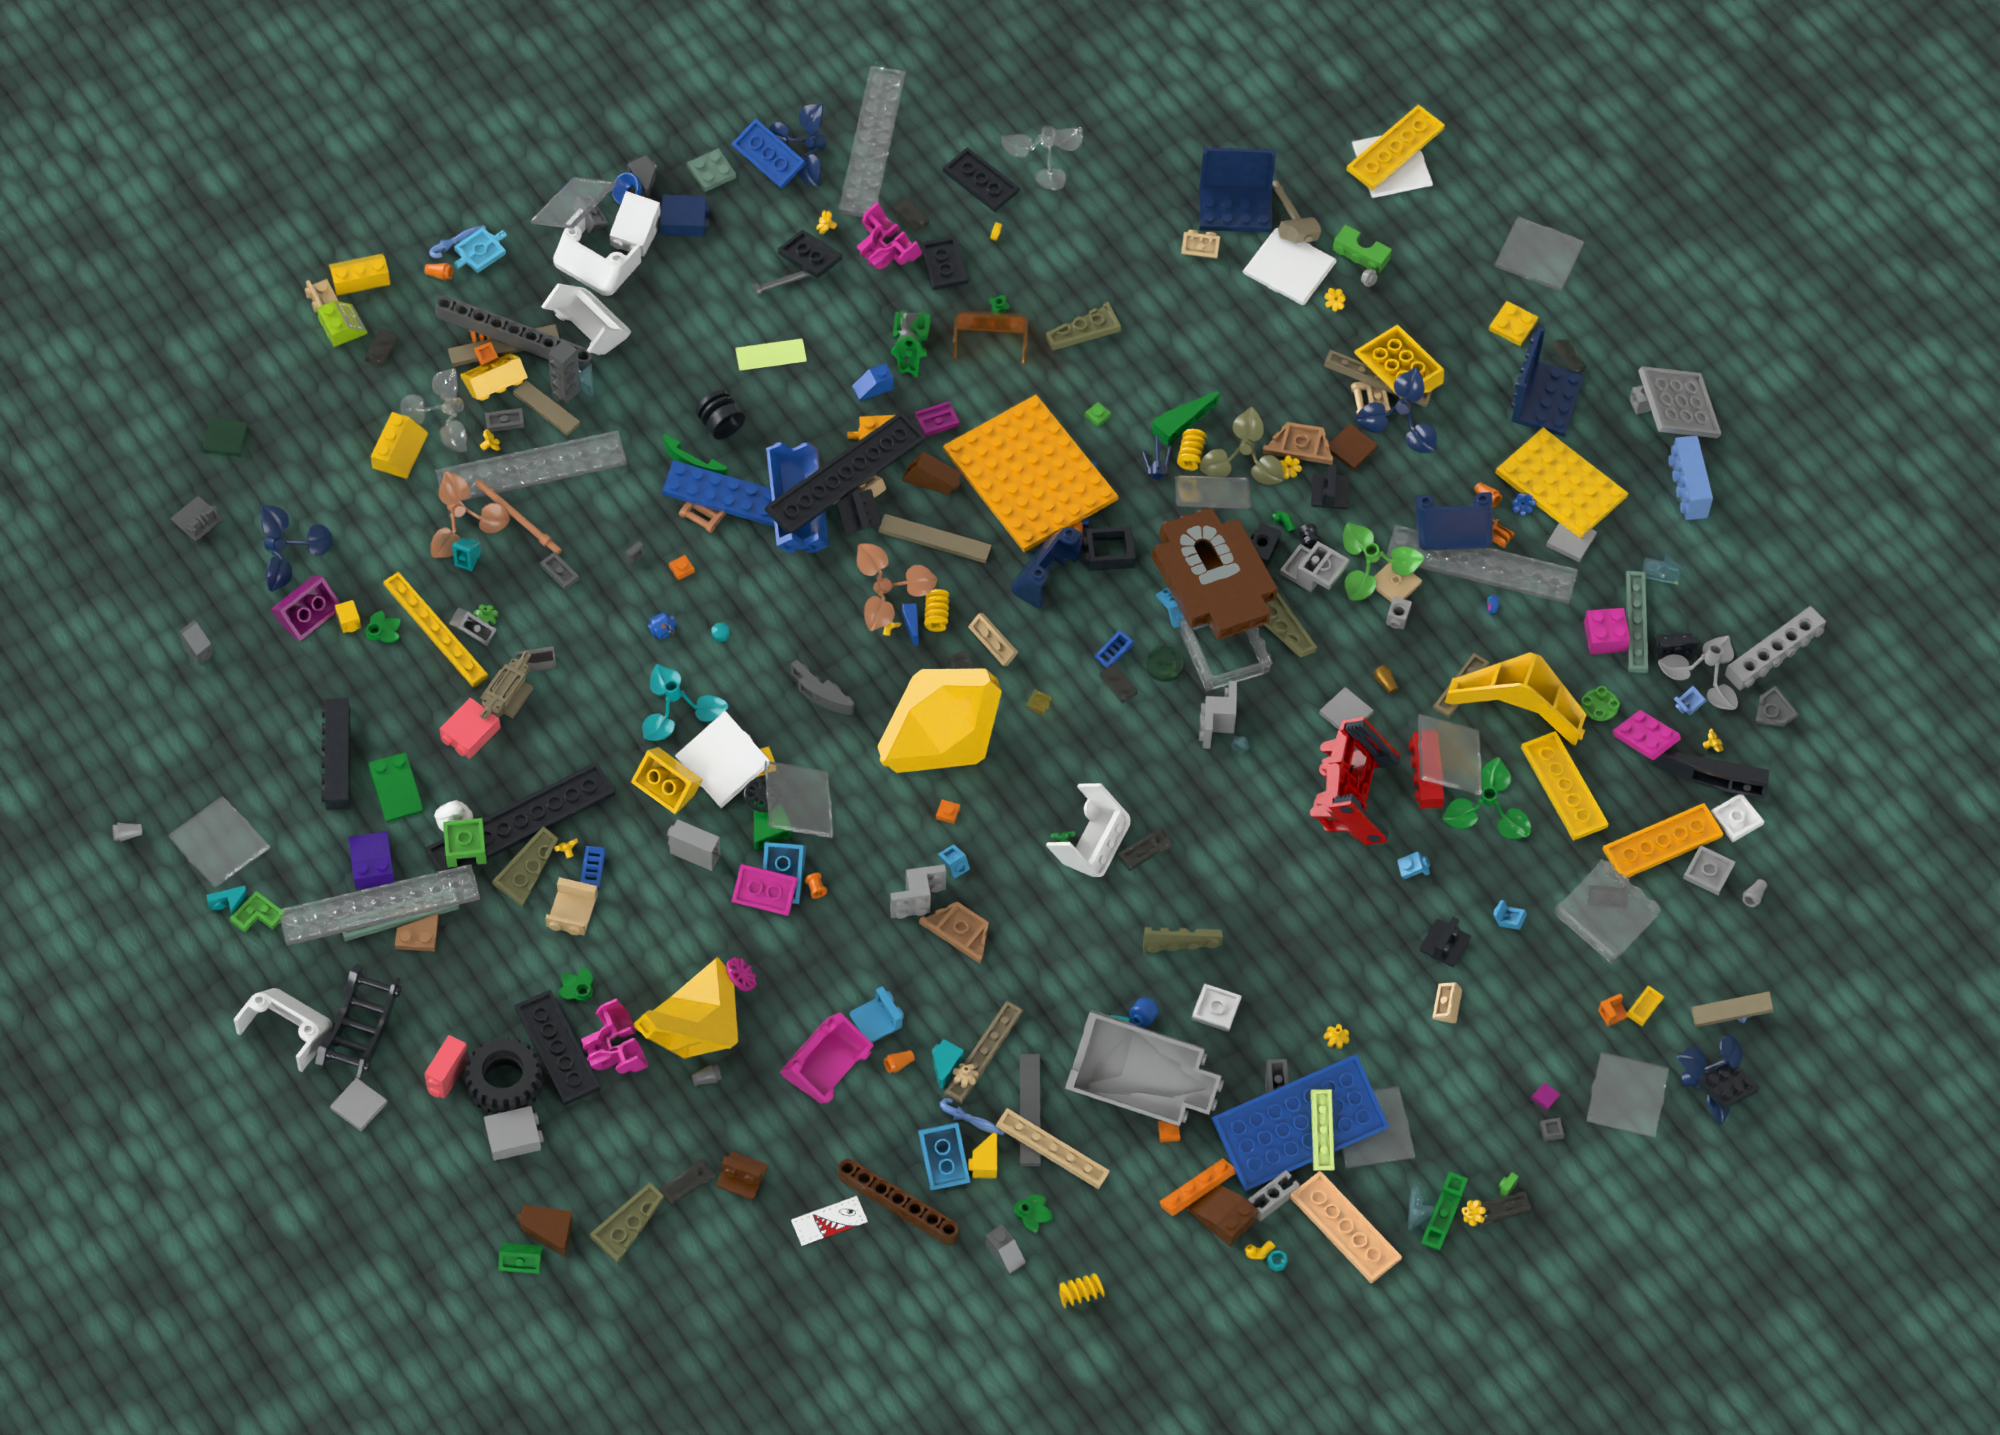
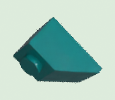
M461 538L452 545L454 565L472 571L481 555L480 544L472 539Z
M945 1039L942 1040L940 1045L936 1044L932 1050L933 1066L939 1088L941 1089L945 1087L952 1077L954 1068H958L964 1059V1050Z

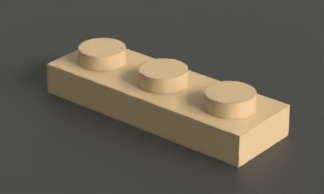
M979 613L968 626L1003 666H1008L1017 655L1018 651L983 613Z

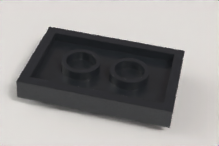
M804 230L798 232L777 249L778 255L817 279L842 260L840 252Z
M955 236L920 242V249L923 253L922 257L932 290L968 284V277Z
M1728 1063L1704 1074L1701 1079L1696 1081L1723 1110L1750 1097L1760 1089L1740 1066L1732 1069Z

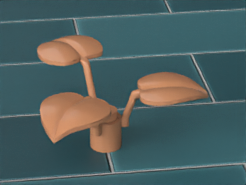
M445 472L439 487V498L443 503L447 504V508L451 512L452 531L447 527H443L435 533L431 543V556L433 558L453 556L452 545L461 539L455 534V517H461L467 512L477 519H481L479 528L483 532L496 533L507 526L511 516L498 503L486 505L481 511L482 516L472 512L460 501L469 496L470 487L468 483L457 474Z
M866 543L858 545L857 566L860 572L867 576H873L878 572V581L874 583V591L882 598L872 596L867 600L864 607L866 625L869 631H873L887 626L894 619V607L890 602H885L883 594L890 592L892 587L907 584V592L915 597L924 596L934 589L937 577L925 566L914 565L906 572L907 581L891 583L889 579L882 578L881 569L888 565L887 554L880 547Z

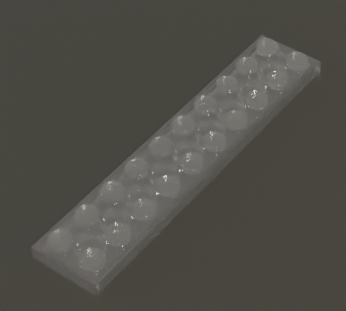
M870 66L839 206V214L863 217L865 212L879 200L906 71Z
M617 430L437 469L435 471L439 487L445 472H451L462 477L470 487L469 496L464 499L468 500L486 496L475 485L478 479L482 480L494 492L500 493L627 465V461Z
M1399 525L1394 526L1386 555L1392 559L1391 552L1393 549L1402 546L1417 550L1424 556V561L1419 568L1566 604L1570 603L1578 569L1488 547L1422 550L1417 543V530Z
M470 864L278 911L286 945L288 946L480 900L472 865Z

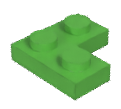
M255 891L229 919L231 923L243 932H246L258 919L273 930L286 917V913Z

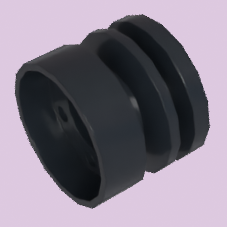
M718 390L707 395L696 409V416L716 440L730 437L741 428L745 421V414L725 390Z

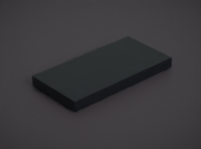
M968 147L943 167V172L993 212L999 210L1020 192V188Z

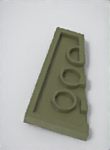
M1109 302L1103 304V307L1099 309L1094 308L1083 317H1076L1072 323H1065L1047 332L1046 339L1053 351L1120 332L1121 325Z
M1277 592L1276 600L1266 603L1271 614L1269 623L1264 625L1300 658L1316 652L1317 646Z
M542 827L498 874L492 884L519 906L523 907L558 838L545 827Z
M1145 927L1143 951L1156 953L1161 950L1177 951L1186 948L1194 950L1199 947L1216 948L1222 946V930L1197 929L1195 932H1190L1187 928H1180L1174 932L1169 931V928H1160V931H1152L1151 927Z
M651 1183L647 1184L591 1232L590 1238L618 1264L664 1200V1196Z

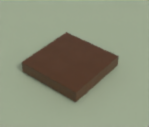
M1348 424L1329 443L1331 454L1353 471L1378 448L1377 443L1351 424Z

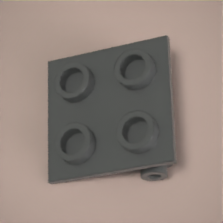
M197 496L170 519L196 542L224 518L218 513L219 509L215 505L212 507L201 497Z

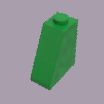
M767 802V807H771L772 805ZM779 803L770 812L764 813L754 810L755 851L764 848L765 842L778 843L791 837V827ZM759 804L758 807L764 808V805Z

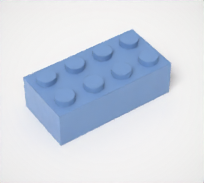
M1698 436L1675 438L1668 460L1670 467H1673V481L1677 483L1676 494L1681 499V513H1684L1685 520L1708 518L1713 496Z

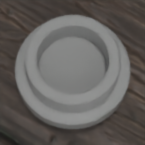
M1373 269L1365 270L1362 274L1361 282L1366 287L1374 285L1377 281L1376 271Z

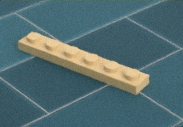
M1008 1108L996 1124L997 1128L1097 1189L1101 1187L1110 1172Z

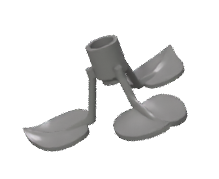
M1729 636L1718 637L1706 642L1702 649L1704 654L1691 666H1689L1686 658L1677 654L1668 655L1658 661L1661 670L1668 677L1675 680L1688 679L1690 677L1689 670H1693L1702 660H1705V663L1709 666L1715 665L1714 688L1709 689L1707 692L1709 702L1721 709L1734 710L1737 708L1738 700L1733 689L1725 684L1717 685L1720 663H1729L1734 657Z

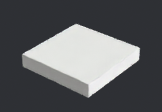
M1742 794L1736 795L1710 811L1717 824L1732 842L1764 825L1765 822Z
M1204 984L1191 1020L1229 1032L1242 996Z

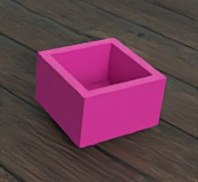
M1624 608L1586 611L1584 626L1590 655L1628 651L1630 637Z

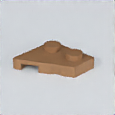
M438 914L398 927L395 949L435 951Z

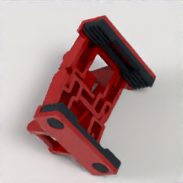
M1365 717L1342 720L1336 739L1323 742L1320 746V750L1329 755V757L1322 760L1319 767L1320 774L1327 779L1326 791L1316 795L1317 798L1314 800V807L1310 810V815L1323 825L1326 832H1348L1354 839L1360 840L1364 845L1385 843L1388 840L1389 832L1366 812L1367 804L1365 801L1368 797L1374 767L1377 769L1380 767L1384 768V766L1399 765L1400 755ZM1350 767H1353L1352 774L1349 772Z

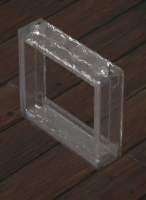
M1180 619L1179 631L1206 691L1229 685V681L1239 682L1270 672L1271 664H1273L1270 653L1267 654L1265 641L1263 638H1260L1258 634L1259 628L1256 627L1247 630L1246 633L1260 663L1212 676L1193 630L1209 626V624L1205 623L1190 629L1186 619Z

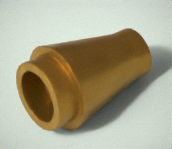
M1382 665L1373 672L1374 678L1389 694L1398 689L1390 667Z

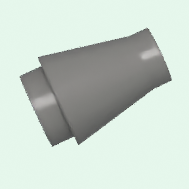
M117 823V825L112 827L114 841L119 840V842L142 835L141 824Z
M1758 879L1756 883L1743 893L1742 900L1747 906L1755 907L1760 904L1767 887L1766 882Z

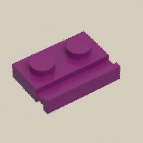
M950 401L915 412L918 424L926 437L959 426V420L953 407L950 405Z

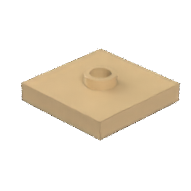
M1388 563L1374 576L1377 581L1375 590L1391 603L1393 597L1406 599L1422 584V580L1414 573L1408 576L1396 574L1392 570V563Z

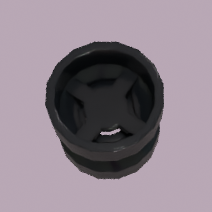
M1306 524L1299 528L1298 532L1302 538L1301 543L1303 546L1312 549L1318 541L1320 542V538L1317 536L1316 525Z

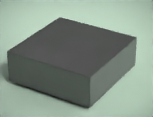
M640 541L625 552L626 562L630 566L644 556V545Z
M1560 1118L1540 1121L1544 1141L1564 1138L1565 1135Z

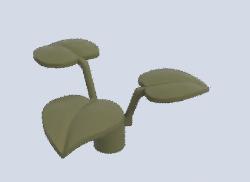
M1253 407L1240 414L1233 423L1235 435L1242 439L1237 450L1228 458L1227 453L1223 449L1211 450L1202 458L1199 465L1201 472L1212 478L1222 479L1231 472L1232 466L1229 461L1241 452L1244 455L1252 454L1256 465L1252 467L1251 473L1259 483L1274 485L1284 480L1281 462L1275 456L1265 455L1259 461L1257 460L1256 451L1254 450L1255 441L1262 437L1264 426L1261 417Z

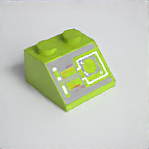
M332 301L317 307L319 321L333 347L367 334V330L352 304Z

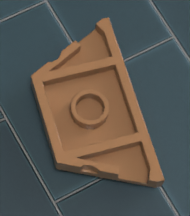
M1287 422L1281 431L1272 437L1273 440L1262 449L1263 454L1281 457L1291 456L1293 459L1297 458L1299 460L1333 465V457L1331 456L1326 434L1322 427Z
M959 902L950 904L947 908H941L931 916L926 918L923 916L919 919V924L979 964L982 962L989 922Z

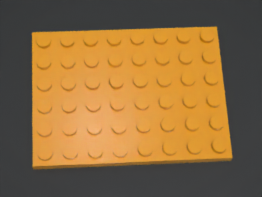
M1037 395L1028 398L943 445L944 452L1024 553L1043 543L1063 528L1073 526L1118 500L1116 492Z

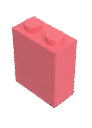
M469 698L440 728L441 740L446 745L454 747L461 756L465 755L471 759L500 729V720L492 713L487 720L482 719L480 714L485 708L472 698Z
M448 1035L424 1073L427 1091L432 1096L445 1099L465 1068L468 1060L465 1042Z

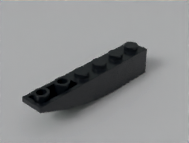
M1668 750L1652 760L1653 766L1685 780L1726 792L1765 799L1770 770Z

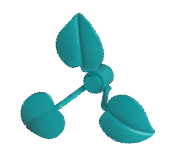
M656 664L651 674L650 688L658 696L666 694L665 716L661 714L648 716L642 726L643 737L648 741H660L673 733L675 723L673 720L668 719L670 701H678L681 696L693 709H697L695 715L702 722H713L724 711H727L729 706L721 698L711 695L699 697L697 705H695L685 695L684 691L680 690L681 677L679 673L673 669Z

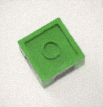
M482 818L443 822L447 867H456V859L476 857L477 864L487 863Z

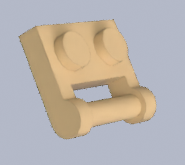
M1364 382L1351 384L1358 409L1356 414L1364 407L1362 390H1366L1369 403H1382L1385 406V413L1390 411L1386 391Z

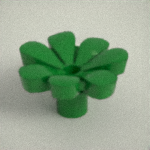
M1076 832L1051 833L1050 836L1060 840V842H1068V839L1074 837Z

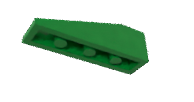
M1216 391L1167 411L1161 417H1156L1152 423V434L1158 435L1159 440L1169 446L1184 431L1188 430L1219 404L1220 393Z

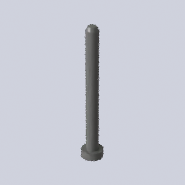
M803 270L761 285L756 283L752 285L753 291L757 297L762 295L764 291L811 276V274Z

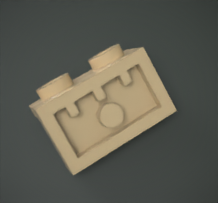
M1188 230V232H1184L1181 254L1217 259L1220 236H1217V233L1214 232L1199 234L1197 230Z
M327 279L313 285L310 280L306 281L307 288L304 290L307 298H311L313 301L312 307L315 313L317 312V307L332 301H338Z

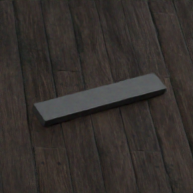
M1020 1054V1116L1039 1128L1040 1054ZM1020 1142V1166H1040V1153Z

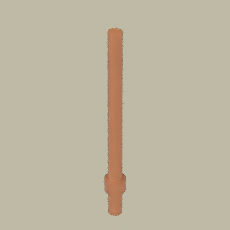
M478 479L475 482V485L494 502L502 505L508 514L537 537L539 543L544 547L547 546L557 555L562 551L549 535L543 534L482 480Z

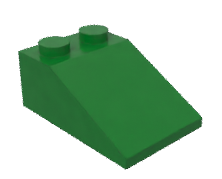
M406 752L368 763L373 785L386 822L423 812Z

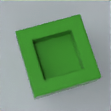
M1097 402L1085 412V417L1096 427H1099L1111 417V412Z
M1511 1172L1508 1178L1504 1177L1499 1184L1501 1188L1499 1196L1506 1200L1516 1186L1519 1176Z

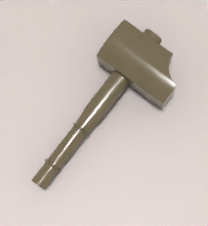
M1274 180L1272 186L1292 219L1281 221L1278 229L1280 238L1293 243L1317 241L1321 233L1317 220L1313 217L1301 219L1291 200L1285 194L1283 187L1279 184L1278 180Z

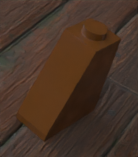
M922 452L908 465L902 481L948 495L959 487L961 473Z
M523 1205L522 1212L519 1211L517 1218L521 1231L559 1255L566 1256L573 1221L572 1211Z

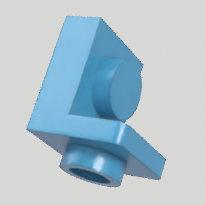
M954 844L938 853L939 860L950 869L953 878H957L970 870L966 855Z

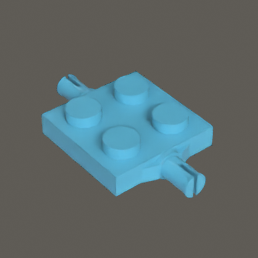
M482 227L454 246L455 251L461 256L459 260L453 263L454 267L459 269L464 264H467L476 273H479L506 255V250L500 245L499 241L507 237V234L502 230L494 236Z

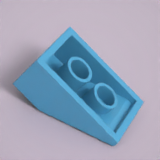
M765 842L763 869L797 877L798 882L792 903L799 904L806 846Z
M958 1122L918 1130L930 1190L970 1183Z

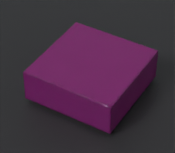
M1544 1082L1532 1096V1100L1548 1111L1560 1097V1093Z

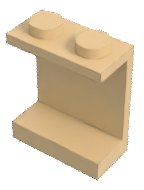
M559 877L557 882L558 892L550 915H546V926L554 931L562 930L572 935L584 936L598 896L597 886Z

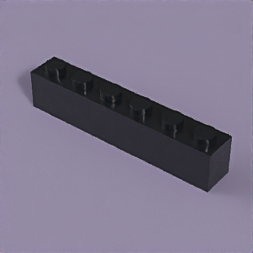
M349 698L325 699V706H322V718H325V723H322V735H325V740H322V752L325 751V757L321 758L322 768H325V774H321L322 785H325V791H321V800L325 802L326 810L350 809Z

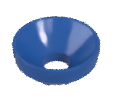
M628 172L619 175L612 188L614 200L621 204L626 191L630 192L633 186L636 188L635 194L640 196L642 189L640 179Z

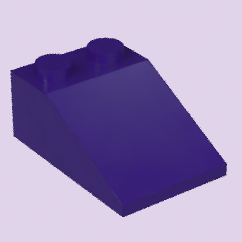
M388 831L349 837L356 890L395 884Z

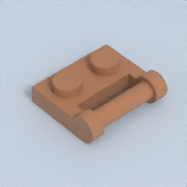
M686 502L679 512V516L687 517L704 527L709 533L714 531L716 525L726 514L724 511H717ZM693 508L711 518V520L707 521L690 510Z

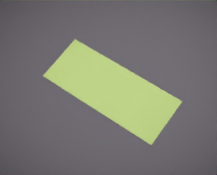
M803 339L735 348L740 371L807 361Z

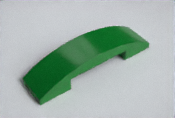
M666 434L663 435V447L674 461L728 476V467L713 459L707 464L682 451L681 443Z
M1449 1171L1421 1244L1438 1251L1441 1250L1468 1178Z

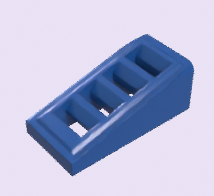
M916 603L902 604V616L913 645L918 646Z
M1119 629L1094 658L1109 669L1134 646V641ZM1121 640L1125 645L1122 646L1118 641ZM1116 645L1120 650L1117 651L1112 646ZM1109 649L1115 654L1114 657L1107 652ZM1103 654L1106 655L1110 659V661L1107 662L1101 656Z
M586 846L581 883L597 886V889H600L606 856L605 848ZM589 862L599 863V865L589 864ZM587 870H594L598 872H587ZM586 877L597 878V879H596V881H595V880H587Z

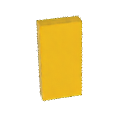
M1648 985L1626 1016L1640 1026H1643L1665 996Z

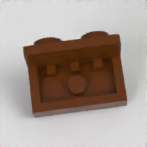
M732 1151L729 1157L724 1156L722 1172L716 1186L753 1200L768 1169V1164Z

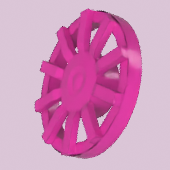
M734 957L727 962V973L731 981L739 989L749 992L757 985L756 975L750 969L751 966H748L742 958Z

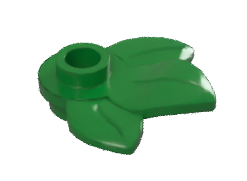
M378 611L371 616L370 623L365 628V635L369 640L395 642L400 638L398 633H396L400 626V619L385 618L383 611Z
M581 968L578 975L562 973L563 987L557 993L563 999H576L584 1002L592 997L593 989L591 984L593 977L587 968ZM581 991L587 992L586 994H580Z
M1030 1195L1027 1200H1019L1014 1205L1015 1216L1022 1220L1023 1226L1027 1230L1032 1232H1038L1039 1223H1047L1053 1219L1051 1211L1044 1206L1046 1198L1042 1195Z

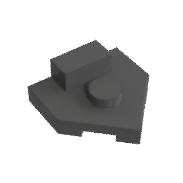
M1776 686L1760 696L1756 724L1784 727L1799 716Z

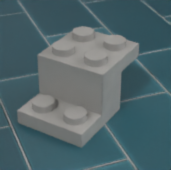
M1319 541L1311 550L1300 544L1280 569V575L1310 592L1313 591L1317 584L1329 590L1348 566L1350 559Z
M1229 681V687L1225 688L1224 697L1206 696L1205 703H1201L1199 741H1203V748L1210 749L1212 732L1234 733L1237 681Z
M945 864L906 870V891L890 893L891 918L902 919L911 915L922 916L930 913V892L936 893L946 889Z

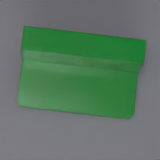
M502 1243L499 1251V1271L539 1274L543 1246Z

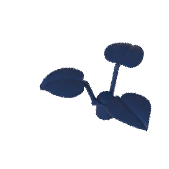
M823 104L806 105L800 111L799 122L802 127H805L804 132L809 134L807 138L788 137L789 127L782 122L773 123L768 128L787 146L788 141L805 142L806 146L812 149L805 154V158H802L806 165L798 174L806 184L815 187L819 186L821 162L812 153L818 152V149L825 148L827 143L824 135L816 134L822 122Z
M1414 367L1398 376L1394 382L1395 393L1399 397L1405 398H1399L1396 406H1393L1386 413L1385 406L1382 403H1369L1358 412L1356 421L1368 431L1380 432L1388 425V418L1386 416H1389L1395 410L1400 414H1407L1411 431L1405 436L1407 444L1415 451L1429 453L1437 449L1436 431L1428 423H1419L1414 428L1411 417L1412 401L1420 400L1425 390L1422 375Z
M276 506L260 507L262 513L261 524L263 532L267 536L264 540V547L277 556L269 560L266 570L269 591H275L286 586L292 578L290 563L284 561V557L278 552L285 549L286 545H308V551L311 555L321 556L330 549L333 537L326 526L315 524L307 532L308 541H285L279 536L283 535L282 530H285L289 525L287 513Z
M1726 1035L1721 1039L1720 1052L1724 1059L1708 1067L1704 1066L1705 1056L1700 1048L1690 1047L1682 1051L1677 1056V1059L1686 1069L1682 1074L1683 1084L1686 1087L1697 1086V1089H1701L1696 1081L1706 1074L1705 1071L1726 1062L1730 1068H1737L1742 1061V1049L1735 1036ZM1707 1094L1709 1108L1717 1123L1722 1125L1729 1113L1730 1107L1723 1110Z

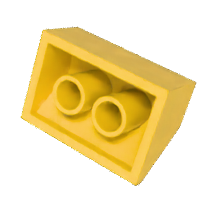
M383 254L329 264L336 296L390 285L389 272Z
M511 353L499 357L497 361L482 367L479 366L460 374L472 397L480 401L489 398L490 394L494 392H504L507 390L506 387L510 385H520L524 379L528 378L520 357Z
M392 412L371 454L372 468L407 479L424 445L428 432L410 417Z
M658 747L647 750L631 783L672 813L677 814L695 795L703 779Z

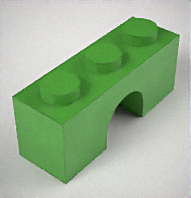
M1344 225L1334 239L1333 250L1339 255L1351 259L1354 263H1359L1368 270L1373 269L1377 274H1380L1390 261L1392 249L1378 241L1369 248H1363L1358 245L1361 232Z

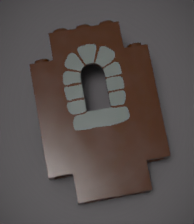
M1211 507L1201 509L1190 515H1183L1172 521H1165L1161 524L1159 536L1162 539V543L1153 548L1152 559L1190 629L1208 623L1218 641L1269 623L1271 612L1266 603L1276 600L1278 588L1239 519L1221 524ZM1199 541L1209 542L1223 566L1207 571L1195 550V543Z

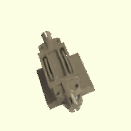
M524 651L520 659L512 658L508 665L505 664L481 695L480 702L485 707L480 714L482 719L487 720L491 713L498 718L502 714L514 718L533 691V686L525 682L526 674L529 672V666L526 664L531 657L529 652Z

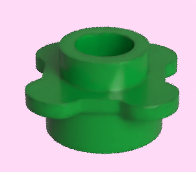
M1004 295L989 299V304L992 305L994 313H1003L1010 307Z

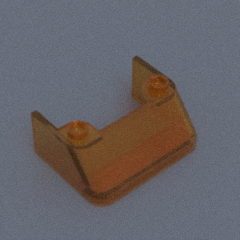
M961 310L956 314L953 336V359H956L958 330L1014 332L1024 334L1022 364H1026L1027 316L1021 313Z

